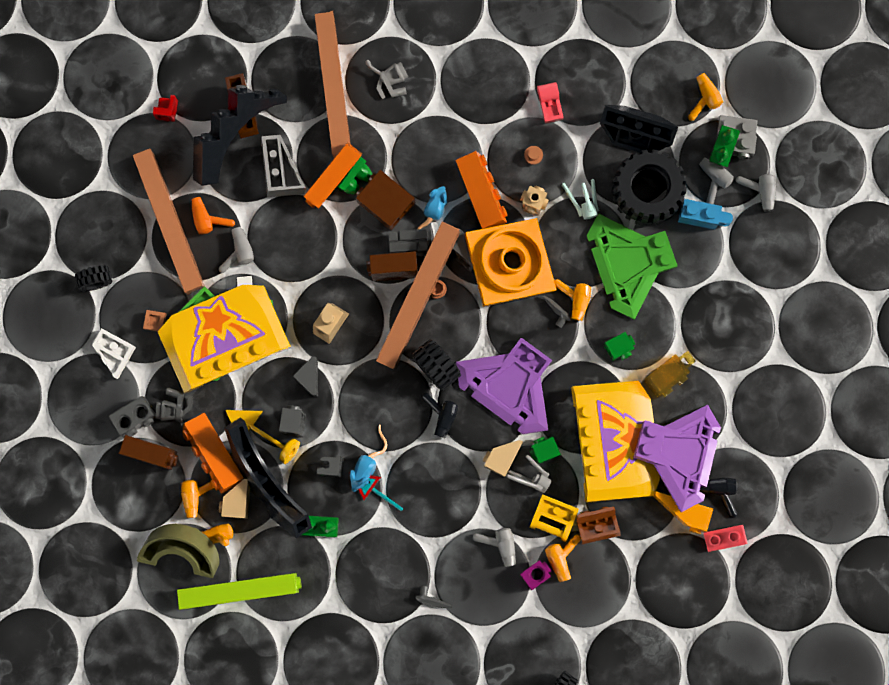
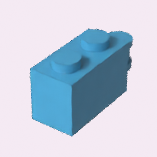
M684 199L681 204L678 222L715 230L718 225L729 226L733 221V216L731 213L721 211L722 206Z

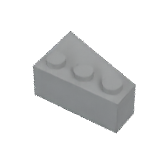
M281 135L262 136L261 147L267 197L305 194L306 187L298 174V170Z

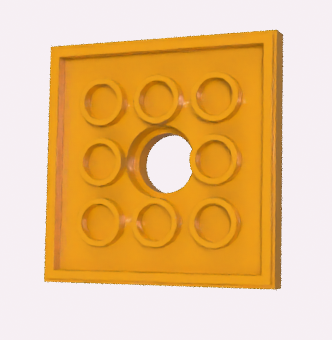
M537 218L470 231L464 234L483 307L556 291ZM507 252H515L519 255L521 264L518 268L513 269L505 264L504 255Z

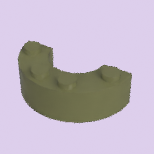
M167 524L156 528L147 537L137 557V562L156 566L160 557L167 554H177L190 562L194 574L209 578L214 577L220 563L219 554L213 542L197 528L183 524Z

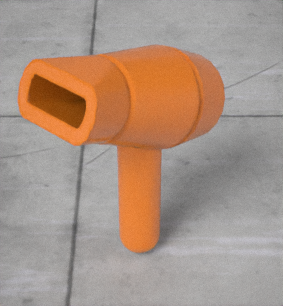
M201 197L192 199L193 220L198 234L210 233L213 230L212 224L228 227L235 225V221L232 219L209 216Z

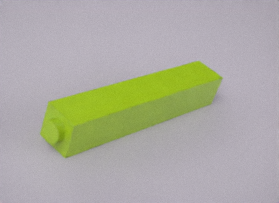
M297 573L180 589L177 590L179 610L294 594L299 593V589L302 586L301 578L297 577Z

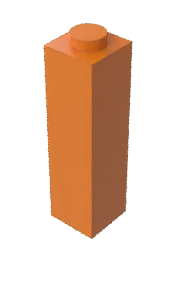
M347 142L304 195L306 198L305 202L314 208L316 206L319 209L359 160L362 153Z

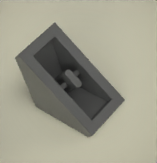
M311 357L293 377L312 396L318 397L317 357Z

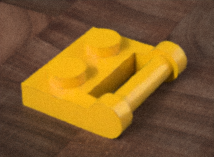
M542 494L530 528L540 529L560 537V540L566 542L579 509ZM540 516L566 525L564 531L539 521Z

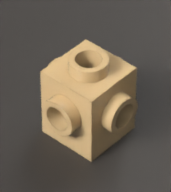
M529 186L528 191L524 190L520 199L523 202L522 209L529 214L539 215L541 210L546 209L549 201L546 199L547 193L544 192L545 190L539 186Z

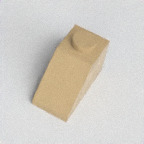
M514 441L495 447L492 452L487 451L483 462H485L484 467L505 478L523 441Z
M243 479L223 496V501L219 503L221 517L248 519L250 497L248 479Z

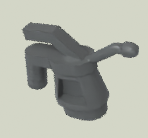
M168 387L165 395L177 398V403L165 400L157 402L156 419H161V421L176 420L180 422L183 428L184 422L182 418L192 409L193 396H188V406L183 410L184 393Z

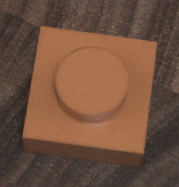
M146 310L143 329L158 332L165 324L167 314Z

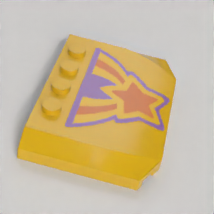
M240 285L173 314L158 331L184 393L195 390L206 383L291 347L267 291L261 285Z
M639 381L572 386L573 406L576 409L585 480L583 485L586 503L654 496L660 480L658 471L653 464L633 458L642 422L647 420L654 423L651 399Z

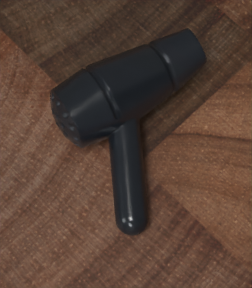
M423 393V400L438 414L434 435L446 438L456 418L459 406L453 401H444L442 406H440L428 393Z
M709 479L707 487L701 486L700 492L721 496L731 518L737 516V512L729 495L737 493L738 484L736 479Z

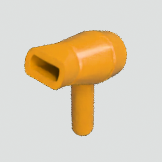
M705 73L696 77L702 98L688 115L690 121L696 119L705 105L712 110L720 107L723 103L720 92Z
M554 280L555 286L573 299L572 319L582 321L590 300L591 287L580 283L576 284L575 290H573L560 280Z
M195 480L182 482L181 496L187 518L197 517L199 496L214 488L211 481L199 488Z
M229 523L202 531L213 544L220 543L223 546H228L229 540L233 539V529Z
M579 534L574 535L563 549L560 544H551L545 549L548 562L559 582L571 579L566 557L580 542Z

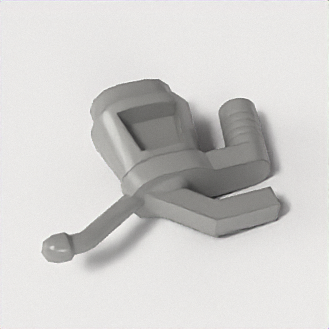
M369 60L365 61L369 69L380 75L377 90L382 99L386 98L381 89L382 83L386 85L392 98L407 94L405 87L394 90L391 85L404 82V79L408 78L401 62L394 63L385 71L380 72L371 66Z

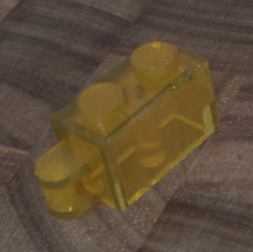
M688 351L679 358L675 354L643 381L657 398L662 395L665 398L674 391L672 387L676 383L680 386L689 379L686 376L690 373L688 368L696 360ZM683 358H684V359L687 361V363H688L686 366H685V365L683 364V362L681 361Z

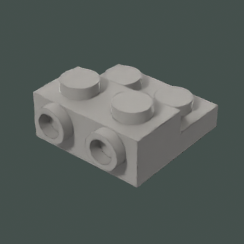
M720 115L717 136L721 125L739 130L740 134L732 155L738 156L739 159L747 160L755 154L758 120Z

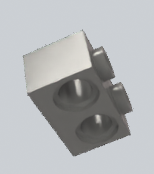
M140 396L111 414L109 418L120 436L125 437L127 435L132 437L142 426L145 428L153 424L156 414L148 400ZM145 408L146 415L140 418L138 413L141 409ZM128 418L130 424L127 428H123L122 422Z
M288 405V408H282L279 428L282 434L303 437L306 414L299 406Z

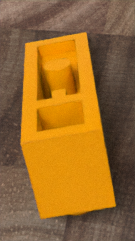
M655 492L653 497L684 526L689 527L690 532L701 534V531L707 532L713 508L697 504L680 512L672 496Z

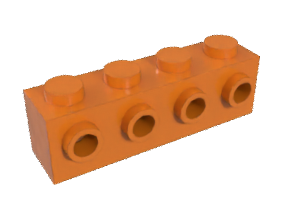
M474 151L457 159L456 163L482 229L507 223L505 217L508 215L504 206H501L499 203L501 197L498 190L494 189L492 185L494 179L491 172H487L485 167L488 165L485 156Z
M203 413L184 423L182 435L186 441H190L193 447L191 449L194 455L201 459V466L206 474L209 473L211 476V483L216 491L219 490L223 494L239 484L244 478L206 414Z

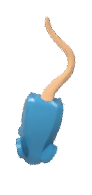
M445 186L434 189L429 194L430 199L424 210L427 220L420 224L417 229L427 226L432 220L439 221L442 217L444 207L448 203Z
M381 425L378 427V432L384 447L381 451L373 452L368 456H360L354 470L350 472L352 492H356L369 483V478L376 469V461L373 458L384 453L387 449V441L381 432Z

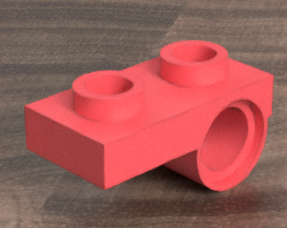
M557 83L537 86L545 124L563 120Z
M743 525L704 533L708 552L748 544Z

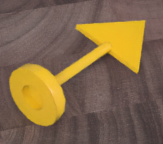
M225 410L231 423L242 418L246 423L248 431L250 429L281 448L279 460L283 464L289 463L295 456L300 445L298 440L291 439L284 445L254 426L263 411Z

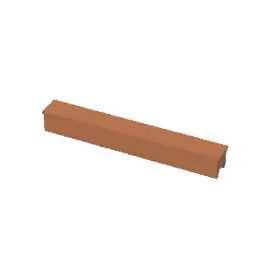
M333 11L315 14L332 155L335 158L347 142L351 144L335 17Z
M147 149L134 154L133 158L184 292L190 295L192 292L202 289L205 285L156 157L151 149Z
M443 221L441 222L378 355L377 362L396 369L457 241L460 229Z

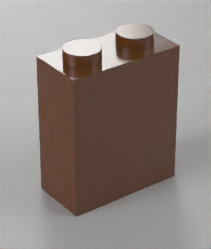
M380 170L378 173L375 172L371 175L366 187H361L358 190L356 201L392 231L416 202L411 194Z
M416 251L370 255V261H366L367 273L369 276H372L373 282L412 279L418 273Z
M127 435L124 437L119 452L121 455L172 470L173 466H176L178 461L177 451Z

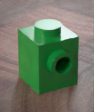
M624 332L608 340L603 346L613 362L619 358L625 360L632 356L631 352L635 349V342L631 335H627Z
M544 437L534 440V445L531 446L532 450L529 451L531 458L537 461L538 465L561 455L554 437L546 440Z

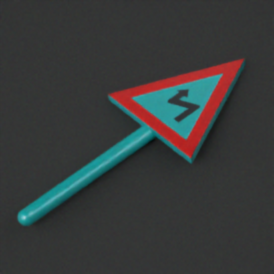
M370 476L369 483L358 489L364 501L370 492L373 491L398 510H403L401 506L374 488L381 477Z

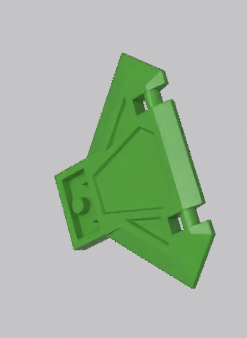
M598 214L587 234L588 242L594 241L596 245L591 251L606 295L613 294L614 300L609 302L611 309L635 320L658 273L677 268L666 231L645 237ZM606 237L607 243L603 244L602 238ZM624 290L626 296L621 297L620 291Z

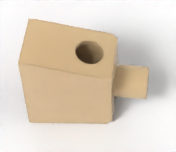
M327 303L313 324V334L330 344L349 313L333 303Z

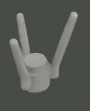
M526 455V458L541 473L540 475L536 474L533 479H529L514 471H508L507 478L532 487L542 493H545L551 484V479L548 478L549 473L544 471L529 455Z

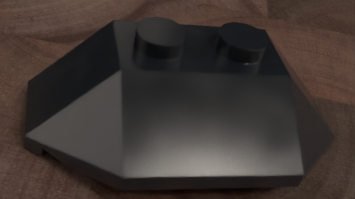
M605 105L600 120L601 127L613 145L639 153L641 150L647 149L648 153H651L652 150L660 151L672 146L678 130V126L661 116L623 105Z

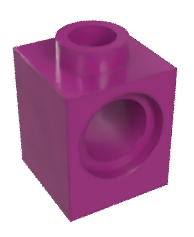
M539 560L520 573L528 587L533 590L551 577L549 574L551 569L545 561L541 563ZM535 568L542 571V577L539 580H535L531 576Z

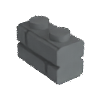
M428 230L389 231L390 253L416 251L417 258L425 257L429 250Z

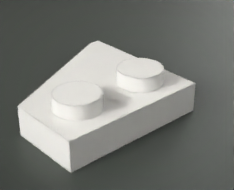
M102 328L92 344L116 379L120 377L136 348Z

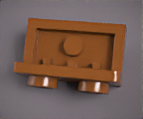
M602 507L596 511H584L576 515L582 544L621 536L614 507Z

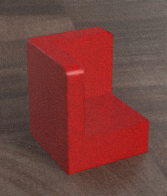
M171 95L170 99L159 98L158 107L153 108V115L156 120L175 122L178 105L176 96Z

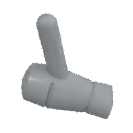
M704 158L699 166L712 179L706 203L714 204L718 186L723 189L731 185L734 177L725 168L711 163L709 159Z
M761 175L759 183L741 176L736 178L738 184L759 191L764 212L773 211L776 195L774 175Z
M240 227L231 230L235 251L219 267L220 273L226 272L237 259L239 264L243 265L249 264L254 260L252 247L244 229Z
M510 528L498 529L495 532L496 538L481 534L473 535L474 541L498 547L505 567L516 564L514 537Z

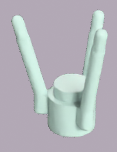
M594 179L591 180L593 203L589 199L585 183L581 184L586 203L581 204L582 208H580L566 184L562 183V187L575 206L579 217L583 216L584 220L598 216L599 209Z

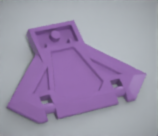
M520 338L509 354L456 362V366L461 373V376L458 378L459 388L463 391L468 387L474 392L471 396L509 425H512L514 421L518 423L520 427L517 431L521 434L548 431L540 376L552 362L550 358L523 338ZM475 377L481 380L479 385L473 381ZM521 411L528 415L526 419L519 415Z
M708 405L666 426L644 420L633 458L655 466L680 512L704 501L705 494L700 492L701 486L707 487L718 442L712 437L713 433L719 434L721 429ZM702 429L706 430L705 435L701 434ZM689 483L693 484L692 489L688 488Z

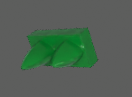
M721 125L709 162L728 167L740 134L739 130Z
M360 157L337 185L336 189L348 194H356L360 188L354 178L368 181L372 175L370 168L365 164L366 160Z
M309 516L312 528L302 534L338 537L339 518Z

